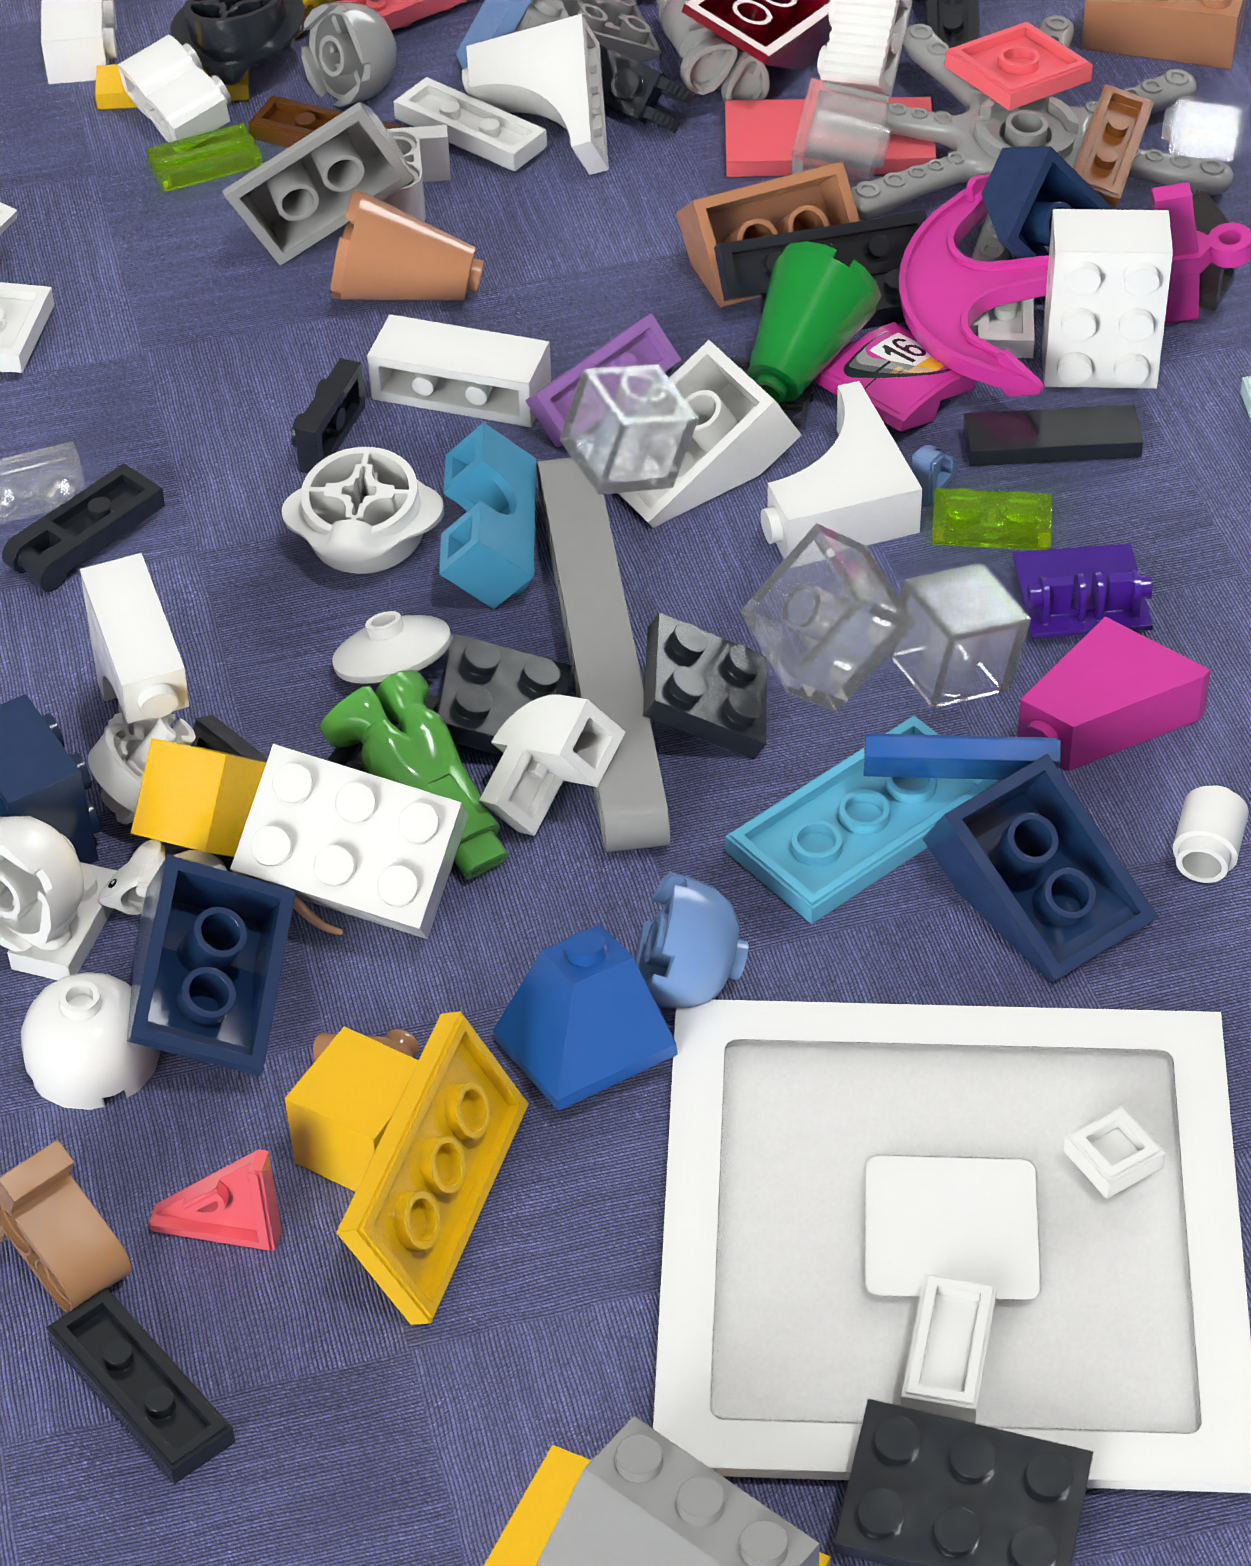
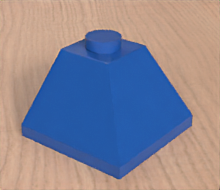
M601 924L588 930L577 932L568 939L542 950L493 1029L494 1039L558 1111L678 1055L674 1038L634 957Z

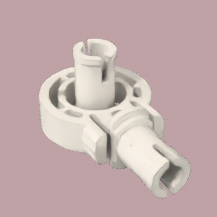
M118 701L119 713L115 714L108 721V725L104 728V734L89 752L88 764L93 776L103 788L100 794L103 802L111 811L116 813L118 822L127 825L134 820L151 738L191 745L196 736L191 726L181 718L171 728L170 725L175 720V715L172 713L161 718H147L127 724Z

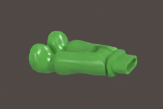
M414 670L399 671L386 677L379 685L376 694L370 686L362 687L351 693L324 717L320 725V732L327 742L336 748L351 747L362 742V764L367 773L462 802L469 817L454 862L466 879L477 877L503 863L508 858L509 853L496 836L500 830V825L489 809L479 802L481 794L461 763L450 732L438 713L426 707L429 697V685L422 675ZM395 725H399L402 731L395 727Z

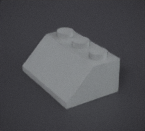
M358 102L222 191L225 198L281 266L349 222V220L344 218L354 190L365 192L380 200H384L415 179L398 144L375 112L367 105Z
M633 1416L583 1469L540 1555L537 1566H819L820 1543Z

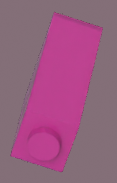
M1104 617L1020 699L1017 737L1057 738V740H1060L1059 766L1067 771L1076 769L1198 721L1205 713L1211 670Z

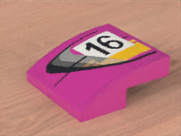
M893 322L865 334L845 347L818 375L815 383L837 395L839 385L860 381L882 421L902 432L935 421L941 400L974 390L977 380L960 375L942 365L919 345L909 330Z

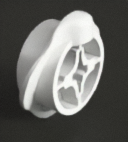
M376 447L349 448L324 458L308 473L302 488L292 493L282 505V517L285 525L291 531L306 539L315 554L325 564L337 570L355 574L379 572L399 564L414 552L423 534L434 528L444 515V504L441 496L435 490L416 479V475L408 462L389 450Z

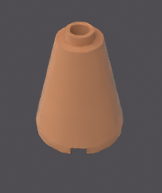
M353 191L344 218L349 220L350 223H346L343 237H340L330 288V291H332L331 297L341 300L464 301L467 290L478 292L485 260L475 258V246L365 192Z

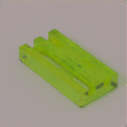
M244 123L146 149L148 165L163 192L250 170L262 165L261 150L258 145H254V139L251 134H248Z

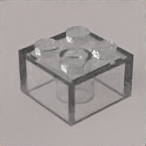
M818 523L812 527L740 610L742 617L785 691L835 712H838L916 625L867 546Z

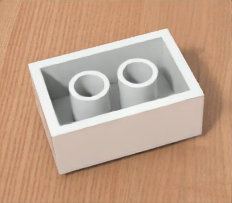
M1053 209L1042 334L1044 387L1157 388L1173 256L1169 210Z
M273 744L230 869L239 875L296 890L295 896L301 900L428 939L469 815L462 802Z

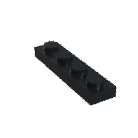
M919 211L720 243L714 247L724 301L767 294L774 263L790 243L808 241L830 246L837 250L833 257L834 259L850 267L854 259L864 266L870 275L900 269L906 247L912 236L927 219L926 212Z

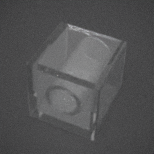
M811 78L792 150V174L843 161L850 188L857 186L863 181H872L876 168H883L891 137L892 127L887 126L890 95Z
M659 364L583 369L559 440L598 495L673 488L697 425L698 417Z
M982 563L904 579L886 653L932 708L1010 691L1031 618Z

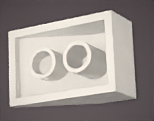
M708 340L590 455L596 456L600 476L654 528L761 475L801 436V433L778 403Z

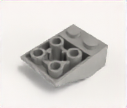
M532 0L515 31H522L582 14L599 44L637 62L659 58L662 52L651 32L650 26L645 22L635 0Z

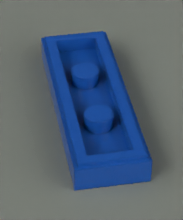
M868 733V735H865L863 776L1003 780L1046 754L1050 756L1059 769L1060 740L1045 737Z

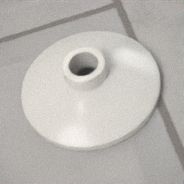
M395 611L382 612L368 619L365 623V628L353 634L337 648L333 655L332 663L336 674L343 680L360 684L380 683L393 673L407 670L417 672L429 666L447 651L452 635L448 624L437 617L426 615L401 616L400 613Z

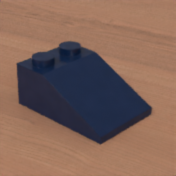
M1048 754L944 814L922 839L957 892L1051 984L1159 917Z
M167 855L147 887L134 951L127 1042L260 1076L264 1070L296 890Z

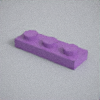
M650 313L640 318L525 401L554 446L558 448L568 443L681 361V358L653 314Z

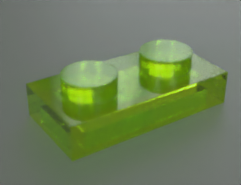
M935 488L932 545L1030 550L1050 549L1052 533L1051 493Z

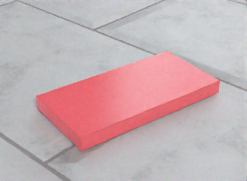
M931 97L878 98L882 102L891 104L901 103L910 108L922 107L932 112ZM821 99L725 100L726 177L788 176L841 161L844 163L847 175H885L891 172H900L909 169L911 166L921 165L936 159L935 142L894 134L857 131L830 126L820 116L819 103Z

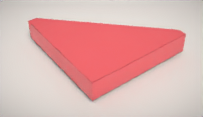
M258 1149L155 1204L148 1223L149 1230L275 1251L282 1228L269 1151Z

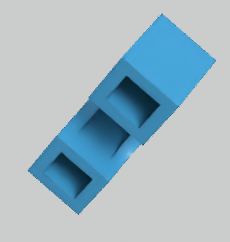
M484 422L445 455L443 494L458 503L467 512L441 533L439 574L487 606L495 609L511 595L523 592L534 577L535 496L537 492L536 458Z

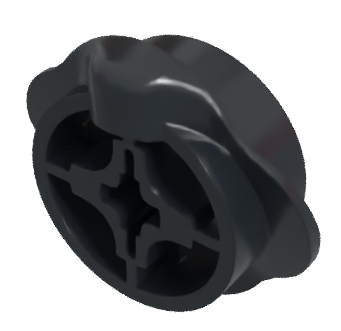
M187 0L184 7L173 18L170 34L181 45L188 43L198 55L202 67L212 76L216 75L219 77L224 85L231 86L238 84L244 78L251 65L272 59L285 51L303 30L306 11L302 0Z

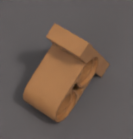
M57 1139L0 1177V1243L7 1239L12 1242L53 1300L65 1312L69 1313L105 1288L111 1287L130 1274L132 1266L127 1253L115 1234L71 1176L75 1162Z

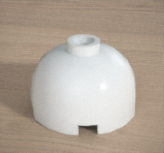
M31 816L0 817V945L14 952H25L33 945H37L40 948L48 943L74 919L84 893L83 871L72 843L52 826Z
M84 972L65 976L50 984L32 1002L21 1029V1047L27 1074L33 1079L35 1089L43 1098L64 1108L85 1110L105 1107L103 1098L114 1096L125 1090L126 1098L138 1092L155 1073L160 1050L127 1042L132 986L109 974Z

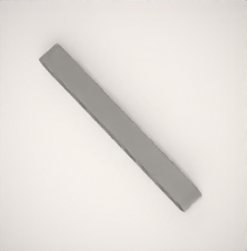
M586 455L537 461L540 504L570 665H572L571 672L576 697L588 699L626 732L598 787L593 786L605 852L669 846L670 823L666 795L650 718L643 716L644 688L596 456Z

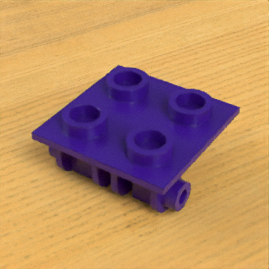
M1131 544L1013 552L1014 565L1032 639L1087 635L1104 617L1133 631L1153 630V623L1146 599L1152 598L1150 575H1139Z

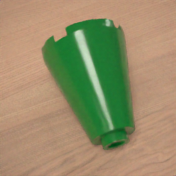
M808 241L790 243L774 263L748 368V376L777 403L796 400L874 316L880 302L881 294L878 285L865 267L854 259L850 267L833 258L837 250L824 244Z

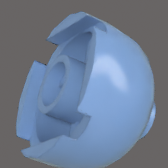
M673 872L666 874L652 898V902L663 904V908L657 912L652 922L644 920L635 961L658 1008L676 1011V1007L690 1008L705 1004L720 994L728 978L738 980L746 964L748 942L738 939L739 919L730 901L715 887Z

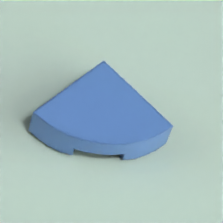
M925 445L912 455L911 470L922 487L921 504L928 507L957 475L956 462L953 457L946 455L942 449L932 445Z

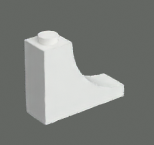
M582 14L466 46L468 68L462 70V80L467 95L508 113L536 114L557 122L568 130L571 147L589 175L609 170L600 46Z
M860 381L838 386L836 430L839 436L827 453L798 473L768 483V508L761 510V525L767 542L769 544H777L787 564L920 533L922 487Z
M142 553L80 569L97 681L104 701L118 698L127 724L147 718H161L175 710L189 707L185 668Z

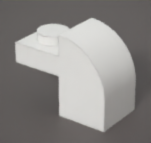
M547 695L537 698L510 716L494 736L491 743L500 749L503 755L479 802L517 832L535 836L562 782L568 781L598 787L626 732L588 699L565 695Z

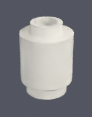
M1213 785L1196 788L1186 796L1173 843L1176 865L1184 876L1197 882L1213 883L1223 879L1228 871L1232 870L1236 865L1249 815L1246 802L1238 794L1226 787Z

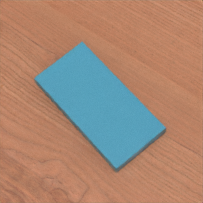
M912 716L886 733L939 735L916 716ZM862 748L726 835L725 852L810 924H813L926 849L927 846L922 839L944 814L997 784L999 781L992 779L863 776L864 748Z

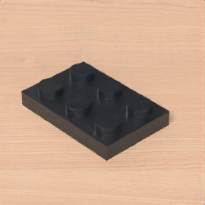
M868 1398L834 1541V1553L887 1566H1071L1094 1451Z

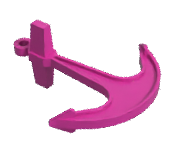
M990 174L974 176L968 181L966 189L944 203L921 224L905 249L899 271V292L904 318L911 334L919 345L945 367L960 375L999 387L1009 397L1038 395L1044 389L1043 382L1009 350H1001L976 336L971 327L974 321L987 310L1000 305L1046 296L1049 255L1002 261H977L964 256L957 249L958 243L977 223L983 221L988 212L981 193ZM1189 182L1152 188V210H1169L1173 249L1165 324L1198 319L1200 273L1211 262L1223 268H1236L1249 262L1251 259V230L1243 224L1224 223L1213 228L1208 235L1196 230L1193 199Z

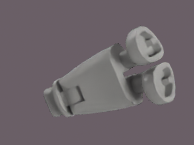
M657 0L659 7L658 18L666 36L672 42L682 60L680 76L687 89L695 94L705 95L713 92L722 84L721 94L724 102L725 100H764L766 98L770 84L769 74L764 63L682 13L683 5L688 0Z

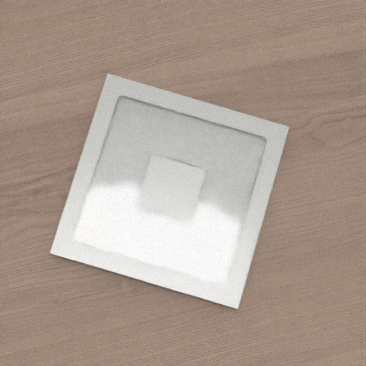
M712 999L705 1004L690 1008L676 1007L674 1041L677 1046L678 1055L673 1057L653 1419L654 1430L721 1476L849 1480L868 1398L901 1406V1395L924 1274L997 1286L996 1304L976 1424L1094 1451L1087 1488L1251 1493V1335L1221 1012ZM1122 1105L1166 1153L1164 1167L1106 1199L1063 1151L1066 1135Z

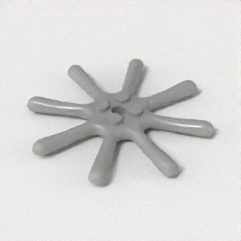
M1059 15L1048 16L1043 19L1039 30L1069 48L1074 35L1073 23ZM914 24L906 28L902 49L911 60L954 95L968 111L958 115H951L946 111L934 113L922 107L910 108L901 103L891 104L882 102L875 97L863 98L854 96L846 91L828 93L819 103L820 116L830 126L841 129L900 135L940 143L954 150L946 157L932 159L928 163L914 165L900 172H891L884 177L872 181H863L857 186L852 187L851 191L859 219L868 220L885 214L919 197L957 183L968 182L971 177L991 174L1003 147L1051 146L1074 168L1098 101H1090L1086 106L1069 107L1066 103L1051 95L1009 111L945 67L946 50H949L948 45L928 25ZM1172 69L1163 75L1144 80L1141 84L1131 88H1126L1124 91L1154 101L1150 113L1152 114L1184 104L1193 97L1197 84L1196 80L1188 72ZM1138 148L1128 177L1163 185L1189 182L1191 192L1214 196L1228 190L1233 181V171L1226 163L1217 158L1201 159L1190 157L1185 153L1168 154L1156 149L1142 150ZM987 213L971 258L977 261L1010 260L1011 252L998 240L989 213Z

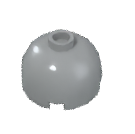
M340 1L327 3L312 9L304 22L302 30H310L309 45L301 47V58L306 77L315 93L321 98L327 92L338 99L332 105L336 107L353 105L378 96L392 79L397 60L396 41L385 19L374 9L355 2Z

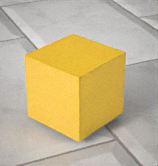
M151 738L131 834L202 852L234 857L267 762Z
M344 1026L285 1097L294 1162L356 1192L418 1060Z

